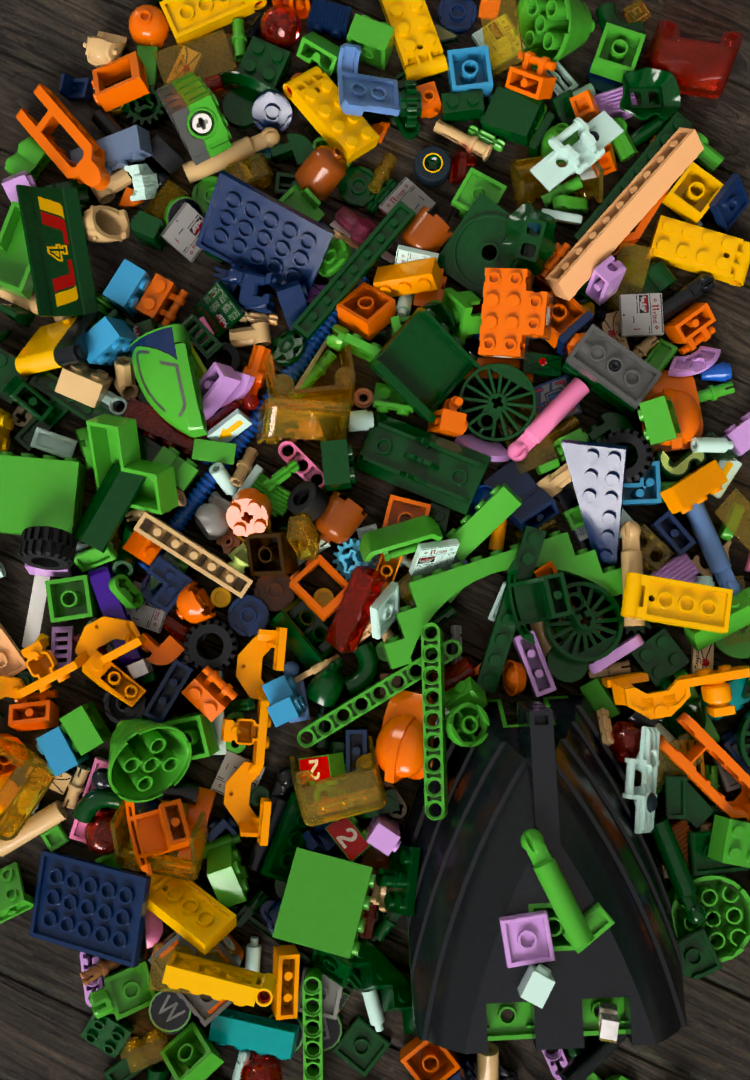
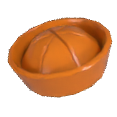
M510 659L505 662L502 672L503 687L509 696L523 692L526 686V671L523 664Z

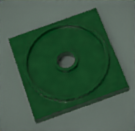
M480 193L440 252L437 262L439 268L444 269L447 275L483 300L485 268H504L499 255V246L506 236V222L511 214ZM527 227V234L539 236L538 233ZM523 243L520 251L521 255L533 257L535 246ZM486 245H493L497 249V255L493 260H485L482 256V250Z

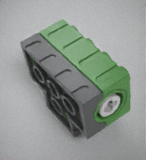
M190 72L156 89L175 130L195 165L232 147L229 141L232 139V136L227 128L228 123L218 108L219 103L200 76L196 77L193 72Z

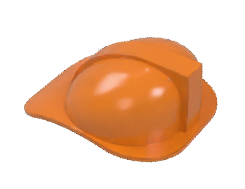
M669 370L662 372L663 374L642 402L664 395L671 396L682 437L661 444L651 445L655 451L659 448L664 452L691 448V440L694 437H701L703 433V419L693 376H668ZM642 421V434H644L643 430L646 427L644 421Z
M403 690L393 696L388 702L382 728L375 746L376 760L380 768L385 772L384 781L394 784L407 777L415 780L424 778L422 694ZM429 697V702L434 704L435 701ZM437 714L430 717L429 722L431 726H435ZM434 737L430 740V746L432 748L434 745Z

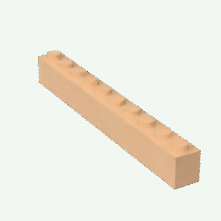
M679 127L549 273L545 280L556 297L570 301L585 282L590 279L594 268L616 250L624 238L630 234L632 229L702 152L704 148L695 129Z

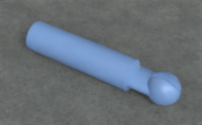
M695 502L692 504L693 509L685 513L709 569L714 574L720 588L732 589V596L737 595L741 592V585L733 574L732 565L703 502L698 505Z

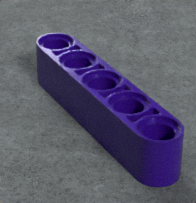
M108 563L89 570L88 576L102 615L131 620L130 614L127 615L126 607L109 589V580L116 576L111 564ZM112 640L115 649L125 644V640ZM139 646L118 657L122 666H126L144 659V651Z

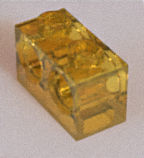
M645 524L640 525V538L643 540V545L640 550L643 556V568L647 571H657L674 552ZM652 551H655L658 554V559L656 562H653L650 559V553Z

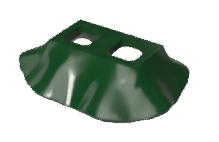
M643 67L626 72L623 75V96L620 101L621 110L630 113L639 120H646L653 115H657L661 119H669L679 111L681 107L680 91L676 78L672 73L665 70ZM630 93L639 94L640 105H632ZM648 93H657L658 105H651L649 103Z
M525 203L515 210L507 219L506 236L499 246V255L503 267L528 269L534 275L541 274L546 261L556 249L554 239L555 218L539 211L530 203ZM529 222L541 225L539 236L527 234L526 230ZM523 243L535 246L533 257L521 255L520 251Z

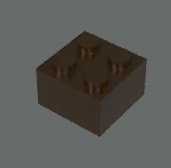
M294 529L265 530L263 533L249 534L248 537H245L250 576L287 575L299 570Z

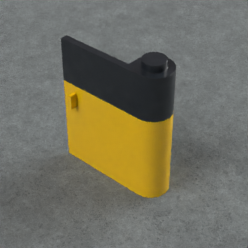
M98 312L71 319L68 318L39 327L15 359L17 372L22 376H27L85 362L88 358V348L82 339L98 318Z

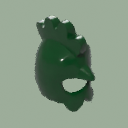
M336 658L324 670L313 676L306 690V695L309 699L325 707H335L345 683L344 676L341 674L344 667L342 659Z

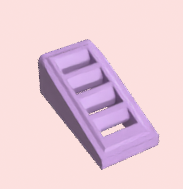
M74 626L52 627L51 650L58 661L57 669L75 659ZM68 632V637H58V633ZM58 641H68V645H58ZM67 649V653L59 654L58 650ZM59 658H67V662H59Z

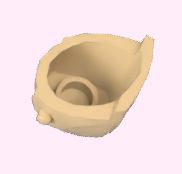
M98 31L97 36H87V43H83V47L86 48L87 61L98 68L120 58L126 46L127 37Z
M91 205L90 209L84 211L82 220L87 241L92 243H110L129 238L130 223L126 210H118L104 205Z

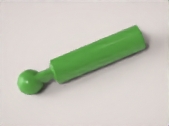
M536 829L524 831L521 836V845L526 850L534 866L533 869L572 947L575 949L587 945L594 939V935L555 858L551 856L544 842L543 835Z

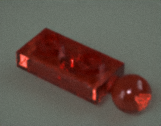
M247 394L244 396L241 404L235 399L206 421L207 430L209 431L237 408L247 417H250L248 410H254L258 407V397L255 394Z

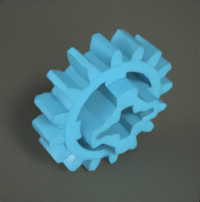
M352 538L342 545H338L339 552L333 553L337 559L332 561V563L337 564L335 570L340 571V575L345 577L347 582L352 581V584L365 582L366 578L371 577L372 573L370 570L376 569L372 563L377 561L375 558H372L370 562L363 561L359 549L361 539L357 540V538Z

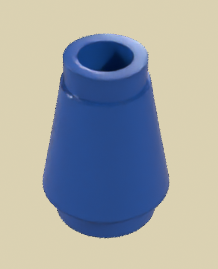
M725 361L714 364L706 371L700 373L701 381L726 382L732 379L731 364L725 363Z

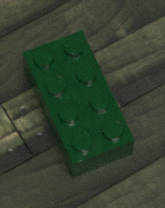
M347 439L320 441L324 485L328 494L333 493V491L339 493L352 492V486H356L352 444L348 445Z

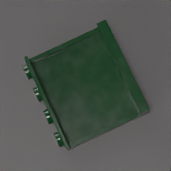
M418 307L368 366L423 420L432 424L437 418L433 414L473 367L479 369L481 366L476 362L477 357L463 348V342L457 337L453 338L449 334L451 330L444 323H439L435 319L437 315L431 309Z

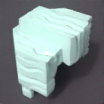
M146 163L124 166L125 171H128L132 176L134 187L130 200L154 199L159 187L157 173H153Z

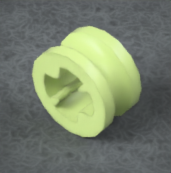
M233 555V561L228 563L243 574L245 573L244 569L249 567L248 563Z

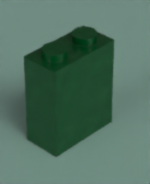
M497 86L495 93L490 95L489 106L486 112L484 111L481 115L480 124L482 129L496 135L498 138L528 147L544 113L543 100H536Z

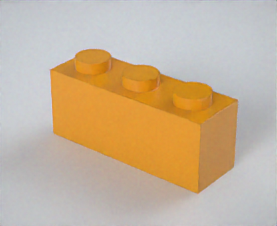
M436 257L377 267L373 285L376 289L390 297L438 290L442 273Z
M713 460L660 492V495L672 515L680 511L682 514H685L693 509L692 504L695 502L698 505L708 499L707 495L709 493L713 495L722 490L721 485L728 480L717 461Z
M294 944L278 945L273 948V975L277 979V985L271 1002V1010L276 1020L295 1019L298 1016L300 953Z

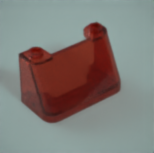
M660 19L646 52L645 67L672 73L676 78L680 94L710 99L719 98L730 76L742 43L743 33L725 32L719 43L679 37V27L675 22Z

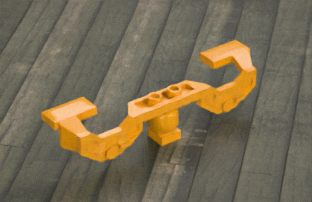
M103 616L84 627L75 649L77 657L74 661L57 669L58 661L52 650H46L45 647L50 644L46 638H43L20 650L24 658L28 659L26 666L33 677H37L38 680L26 686L22 678L0 675V699L4 697L21 699L38 689L41 693L51 688V682L57 680L60 683L70 678V672L83 666L96 650L98 651L99 647L114 639L125 640V644L101 656L103 664L128 653L147 640L144 634H140L133 620Z
M276 627V630L259 629L257 635L237 655L235 676L249 698L258 699L256 722L252 718H237L235 721L232 718H223L221 740L223 742H232L234 740L239 745H252L254 743L252 762L243 761L225 782L223 804L238 824L240 836L257 837V842L260 846H268L272 805L269 798H261L259 817L255 815L249 806L251 783L260 775L264 766L265 749L269 748L267 728L271 727V717L267 711L269 701L262 688V685H264L261 679L263 656L271 648H275L273 670L284 671L287 628Z
M720 665L717 670H711L710 668L698 669V673L679 676L667 690L644 693L632 685L649 681L648 673L642 671L603 677L601 682L607 688L612 687L615 705H626L650 720L672 716L691 696L689 687L701 685L702 699L707 703L706 712L708 715L716 718L736 714L735 706L728 703L732 700L730 684L725 681L750 678V666L731 667V665Z

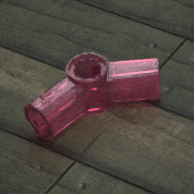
M347 206L342 207L335 216L336 222L351 234L350 239L357 245H361L377 227L369 219L359 217Z

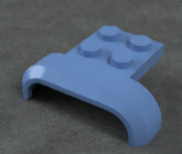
M349 43L341 45L337 63L339 107L345 115L361 117L365 111L398 116L400 112L398 81L358 74L361 45Z

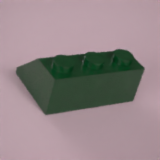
M300 598L284 608L269 622L274 630H276V627L287 628L286 644L308 670L345 641L328 619L323 622Z

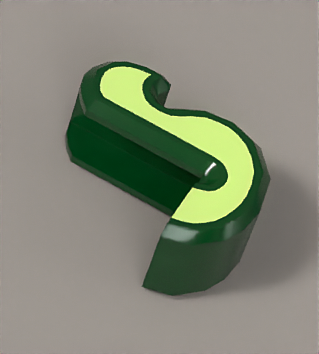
M659 448L655 451L653 457H655V461L660 462V476L666 480L674 481L685 477L690 472L691 466L693 469L701 467L706 462L707 453H694L690 448L675 462H672L667 454Z

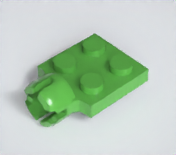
M339 324L332 326L333 334L327 336L325 343L336 351H341L344 348L345 351L368 362H371L383 348L377 343L372 342L370 344L364 341V338L356 333L351 335L348 328Z
M139 961V966L134 968L128 966L103 977L104 986L89 994V1002L92 1004L91 1009L97 1019L108 1014H114L117 1021L148 1007L155 995V990L146 961Z

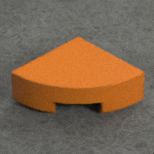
M380 122L371 126L380 136L378 141L380 144H382L390 128V123Z
M126 187L119 206L123 209H131V207L142 204L144 200L131 201L130 196H132L134 189Z

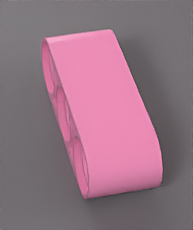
M282 442L278 448L281 458L287 464L291 460H295L297 463L306 461L308 468L305 471L298 470L295 473L303 481H312L314 476H321L323 482L319 487L324 489L323 472L293 442ZM292 447L294 449L293 454L288 457L284 456V448Z

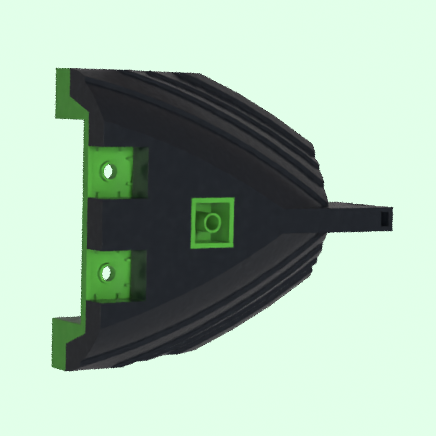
M584 694L543 697V704L539 701L517 702L518 724L507 725L501 699L487 700L488 705L483 710L487 713L490 726H487L486 733H488V736L483 743L474 747H461L453 743L446 733L447 816L442 820L436 821L426 816L424 778H422L416 789L403 827V845L421 848L414 916H407L415 1034L422 1041L427 1040L434 1045L462 1054L488 1053V1041L533 1039L536 1050L584 1048V1036L599 1035L598 1015L594 1013V1008L600 1002L617 1004V1015L619 1017L618 1034H626L632 1045H652L668 1039L677 1033L681 1027L687 1026L682 959L674 930L671 904L661 857L651 833H634L636 809L634 800L622 798V793H625L627 765L624 762L625 758L616 742L610 746L602 744L596 711ZM478 727L475 736L479 735L481 727ZM438 739V741H437V743H436V745H435L434 748H437V747L439 746V744H440V740H439V739ZM436 758L433 759L432 770L437 771L440 768V761ZM634 780V786H639V784ZM438 781L432 783V792L435 794L440 792L441 784ZM434 804L431 811L434 816L438 817L442 809L439 804ZM528 829H536L543 835L544 842L551 856L555 858L581 912L584 914L599 902L615 922L579 954L563 936L562 932L564 929L533 869L534 866L526 850L521 845V836ZM541 910L547 911L555 961L534 965L542 964L552 971L551 974L555 984L543 1008L524 1000L519 995L517 988L529 965L507 968L499 917ZM505 1009H510L513 1011V1016L506 1020L501 1017V1012Z

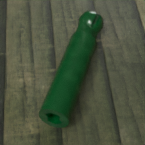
M667 817L654 819V829L650 833L675 894L683 902L686 919L690 923L701 924L706 919V909L699 903L696 896L697 887Z

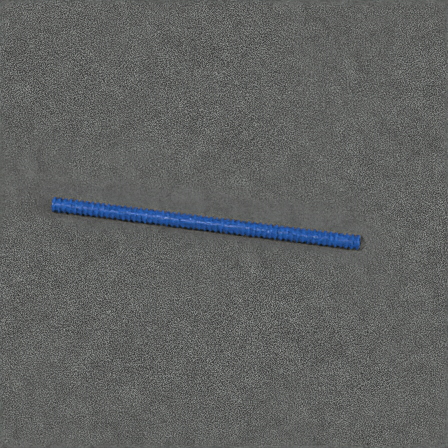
M364 276L353 290L363 282L370 285L369 280ZM334 310L309 341L306 339V349L301 358L293 364L286 365V368L281 370L282 374L277 375L278 379H274V384H271L270 389L266 390V395H262L263 399L259 400V404L254 406L255 409L250 411L251 415H247L251 419L252 425L228 442L237 444L235 458L238 459L239 453H243L242 449H246V444L250 443V439L255 437L254 433L259 432L257 429L262 428L261 424L265 423V419L270 417V412H274L273 408H277V403L281 402V398L286 396L285 392L290 391L288 388L293 387L292 383L296 382V378L301 376L300 373L305 371L304 367H308V362H311L312 357H315L316 351L318 352L319 347L322 346L329 333L332 335V326L339 324L337 310ZM223 464L226 470L228 468L231 469L229 464ZM209 470L203 473L204 477H200L201 481L196 482L197 486L193 487V491L188 493L186 506L177 507V512L173 513V517L168 519V525L177 531H184V526H187L189 524L188 521L193 519L192 515H195L198 507L204 504V499H208L207 495L212 493V489L215 490V485L218 483ZM161 548L158 555L163 556L166 550ZM140 559L137 560L138 565L143 569L147 570L149 568L148 564Z

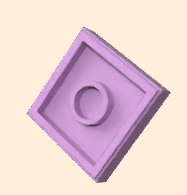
M546 910L499 917L507 968L555 961Z

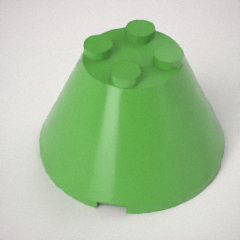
M520 0L515 16H518V23L514 33L515 37L519 33L524 40L527 48L523 51L534 52L539 57H548L553 62H558L581 47L595 28L591 12L586 3H583L581 0ZM532 64L531 68H536V69H537L538 66Z
M137 718L121 720L117 723L110 739L108 782L111 789L119 798L133 803L151 801L164 795L162 792L172 784L176 786L190 765L192 748L184 732L172 725Z

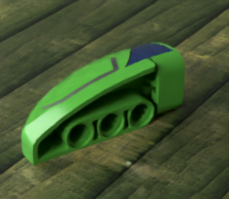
M172 324L145 333L130 344L133 369L139 387L148 403L168 424L185 435L194 438L208 435L197 363L192 354L189 333L184 326Z

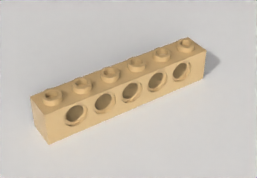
M147 511L143 513L133 528L134 531L241 599L253 582L251 577L239 572L220 557Z

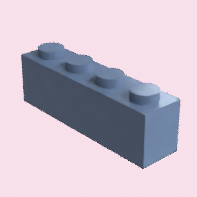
M137 124L96 140L105 151V168L109 173L116 169H123L124 166L134 162H142L145 158L153 156L149 131ZM81 147L70 151L71 161L78 164L82 159L83 150Z

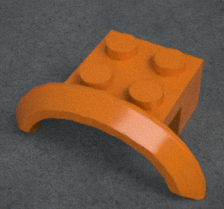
M181 798L161 803L158 809L135 815L134 803L124 800L134 853L142 871L148 875L153 874L151 864L147 858L189 847L192 839Z

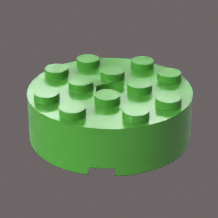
M723 873L692 876L697 887L695 893L699 903L706 909L707 916L713 912L709 919L706 916L704 922L698 925L690 923L686 919L683 902L680 897L676 896L673 886H671L668 895L676 938L702 926L720 962L731 960L744 951L743 948L750 939V896L739 884Z

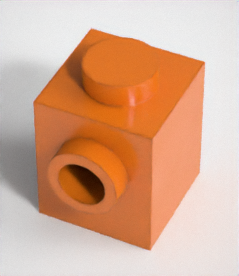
M432 81L416 86L417 91H420L422 95V112L420 117L433 118L441 111V101L435 82Z
M133 531L123 549L150 566L157 557L161 547Z

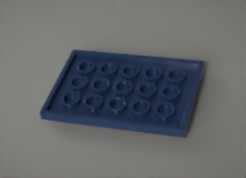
M222 170L219 173L196 246L229 264L238 263L242 269L247 268L249 271L258 272L262 275L270 272L277 273V284L269 285L273 288L298 279L300 285H305L309 295L335 235V231Z
M48 849L41 852L29 936L132 968L139 966L151 877L63 853L52 852Z

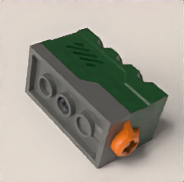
M594 324L591 325L587 332L576 333L567 344L568 357L561 369L562 372L568 374L572 379L576 377L584 382L589 391H593L605 403L611 404L615 407L616 411L626 418L636 410L639 403L643 401L663 374Z

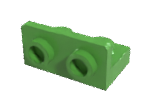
M376 383L373 408H376L377 412L388 413L390 410L397 411V414L402 416H409V413L413 414L414 410L388 384Z

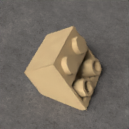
M85 362L73 364L62 368L55 392L96 408L101 404L114 378L108 376L109 373L104 370L90 368L89 364Z

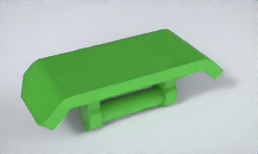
M425 515L365 533L361 538L359 549L365 562H370L374 555L383 553L385 562L392 558L416 552L418 544L424 540L432 538L441 541L443 535L439 525L431 517Z

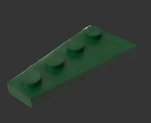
M293 791L291 792L260 873L262 875L287 883L296 848L305 846L302 834L305 832V827H308L312 804L311 798Z

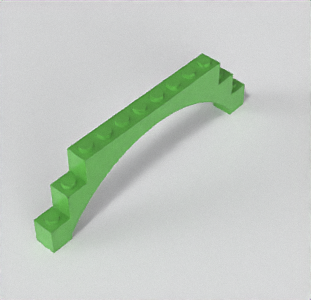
M560 530L549 533V538L544 539L535 569L552 561L558 572H564V574L584 582L599 585L606 589L613 597L622 594L621 567L615 568L612 565L601 569L595 550L588 551L587 548H584L574 553L568 532L561 534ZM519 543L509 546L510 550L502 552V549L490 552L491 557L483 559L482 555L471 558V563L463 565L462 561L450 565L451 569L443 571V568L430 571L431 576L425 578L423 574L411 577L412 582L407 583L414 608H411V605L398 608L399 613L395 614L402 638L399 639L397 635L386 639L387 643L382 644L390 669L412 663L411 655L421 635L423 625L430 621L437 610L448 599L476 580L493 573L508 570L515 558Z

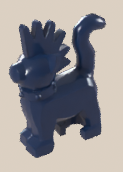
M232 263L228 270L214 267L216 271L220 272L213 274L214 277L220 278L214 281V284L217 281H222L229 292L231 291V294H235L238 286L240 287L238 300L236 301L242 309L274 314L275 303L270 302L272 294L261 295L262 286L277 284V273L270 272L262 275L258 272L249 271L247 268L242 269L238 263Z

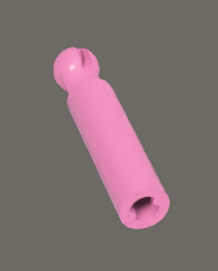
M575 377L528 425L524 433L509 445L507 449L508 457L516 462L525 459L530 450L536 444H539L589 393V388L586 384Z

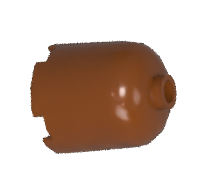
M321 145L314 149L297 168L295 173L296 181L303 190L307 187L318 200L325 201L346 174L347 165L343 158V153L338 148L328 145Z
M423 206L401 234V241L404 246L436 253L452 236L453 232L448 231L450 227L437 214L431 216L427 213L429 208Z
M333 491L328 499L325 511L315 520L316 529L321 533L319 537L328 544L331 541L342 544L349 540L368 515L365 512L362 513L363 509L348 497L346 500L340 498V493L337 491Z

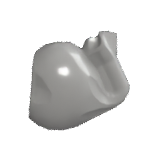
M217 491L210 494L208 503L198 507L194 517L198 527L208 540L219 539L230 528L227 523L226 513L231 502L222 498Z

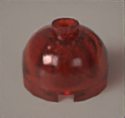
M277 4L267 9L260 21V33L263 40L283 49H287L297 43L296 41L302 32L301 21L297 12L293 11L286 4Z
M619 721L613 724L611 736L614 743L608 746L611 753L621 762H624L625 758H636L640 751L642 727L638 730L633 727L634 723Z
M101 811L94 816L90 823L86 824L84 837L87 846L93 852L99 855H110L117 852L123 846L127 839L128 829L120 814L114 811Z
M253 1054V1059L243 1065L240 1072V1080H283L282 1068L273 1057Z

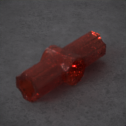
M467 657L449 668L444 667L445 692L456 686L458 682L476 674L474 666ZM437 671L433 672L432 678L429 679L430 682L437 680ZM422 684L414 688L413 692L422 694ZM432 693L429 697L435 699L438 697V693Z

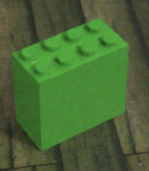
M0 451V533L22 535V531L25 528L49 526L73 534L82 518L86 466L81 464V461L77 460V458L64 457V460H60L56 456L43 455V458H39L29 453H21V456L13 454V452Z
M297 847L272 937L353 960L354 955L358 956L361 942L358 941L359 933L364 932L366 920L363 918L365 910L369 911L371 905L369 892L370 888L374 889L376 880L373 867Z

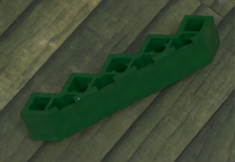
M359 933L358 941L361 942L358 956L354 955L353 960H355L353 968H360L362 990L381 989L383 1012L402 1011L404 1034H414L411 983L362 933Z

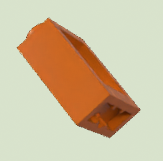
M136 51L92 70L93 80H91V83L95 90L93 97L97 105H101L105 112L150 93L146 67ZM132 75L131 78H128V79H126V80H124V81H122V82H119V83H117V84H115V85H113V86H111V87L106 88V86H109V85H111V84H113V83H115V82H117V81H120V80H122V79H124V78L129 77V76Z
M319 554L316 558L311 557L305 563L306 567L301 572L297 570L289 578L291 580L289 588L324 622L353 595L355 589ZM318 565L343 588L324 608L298 584Z

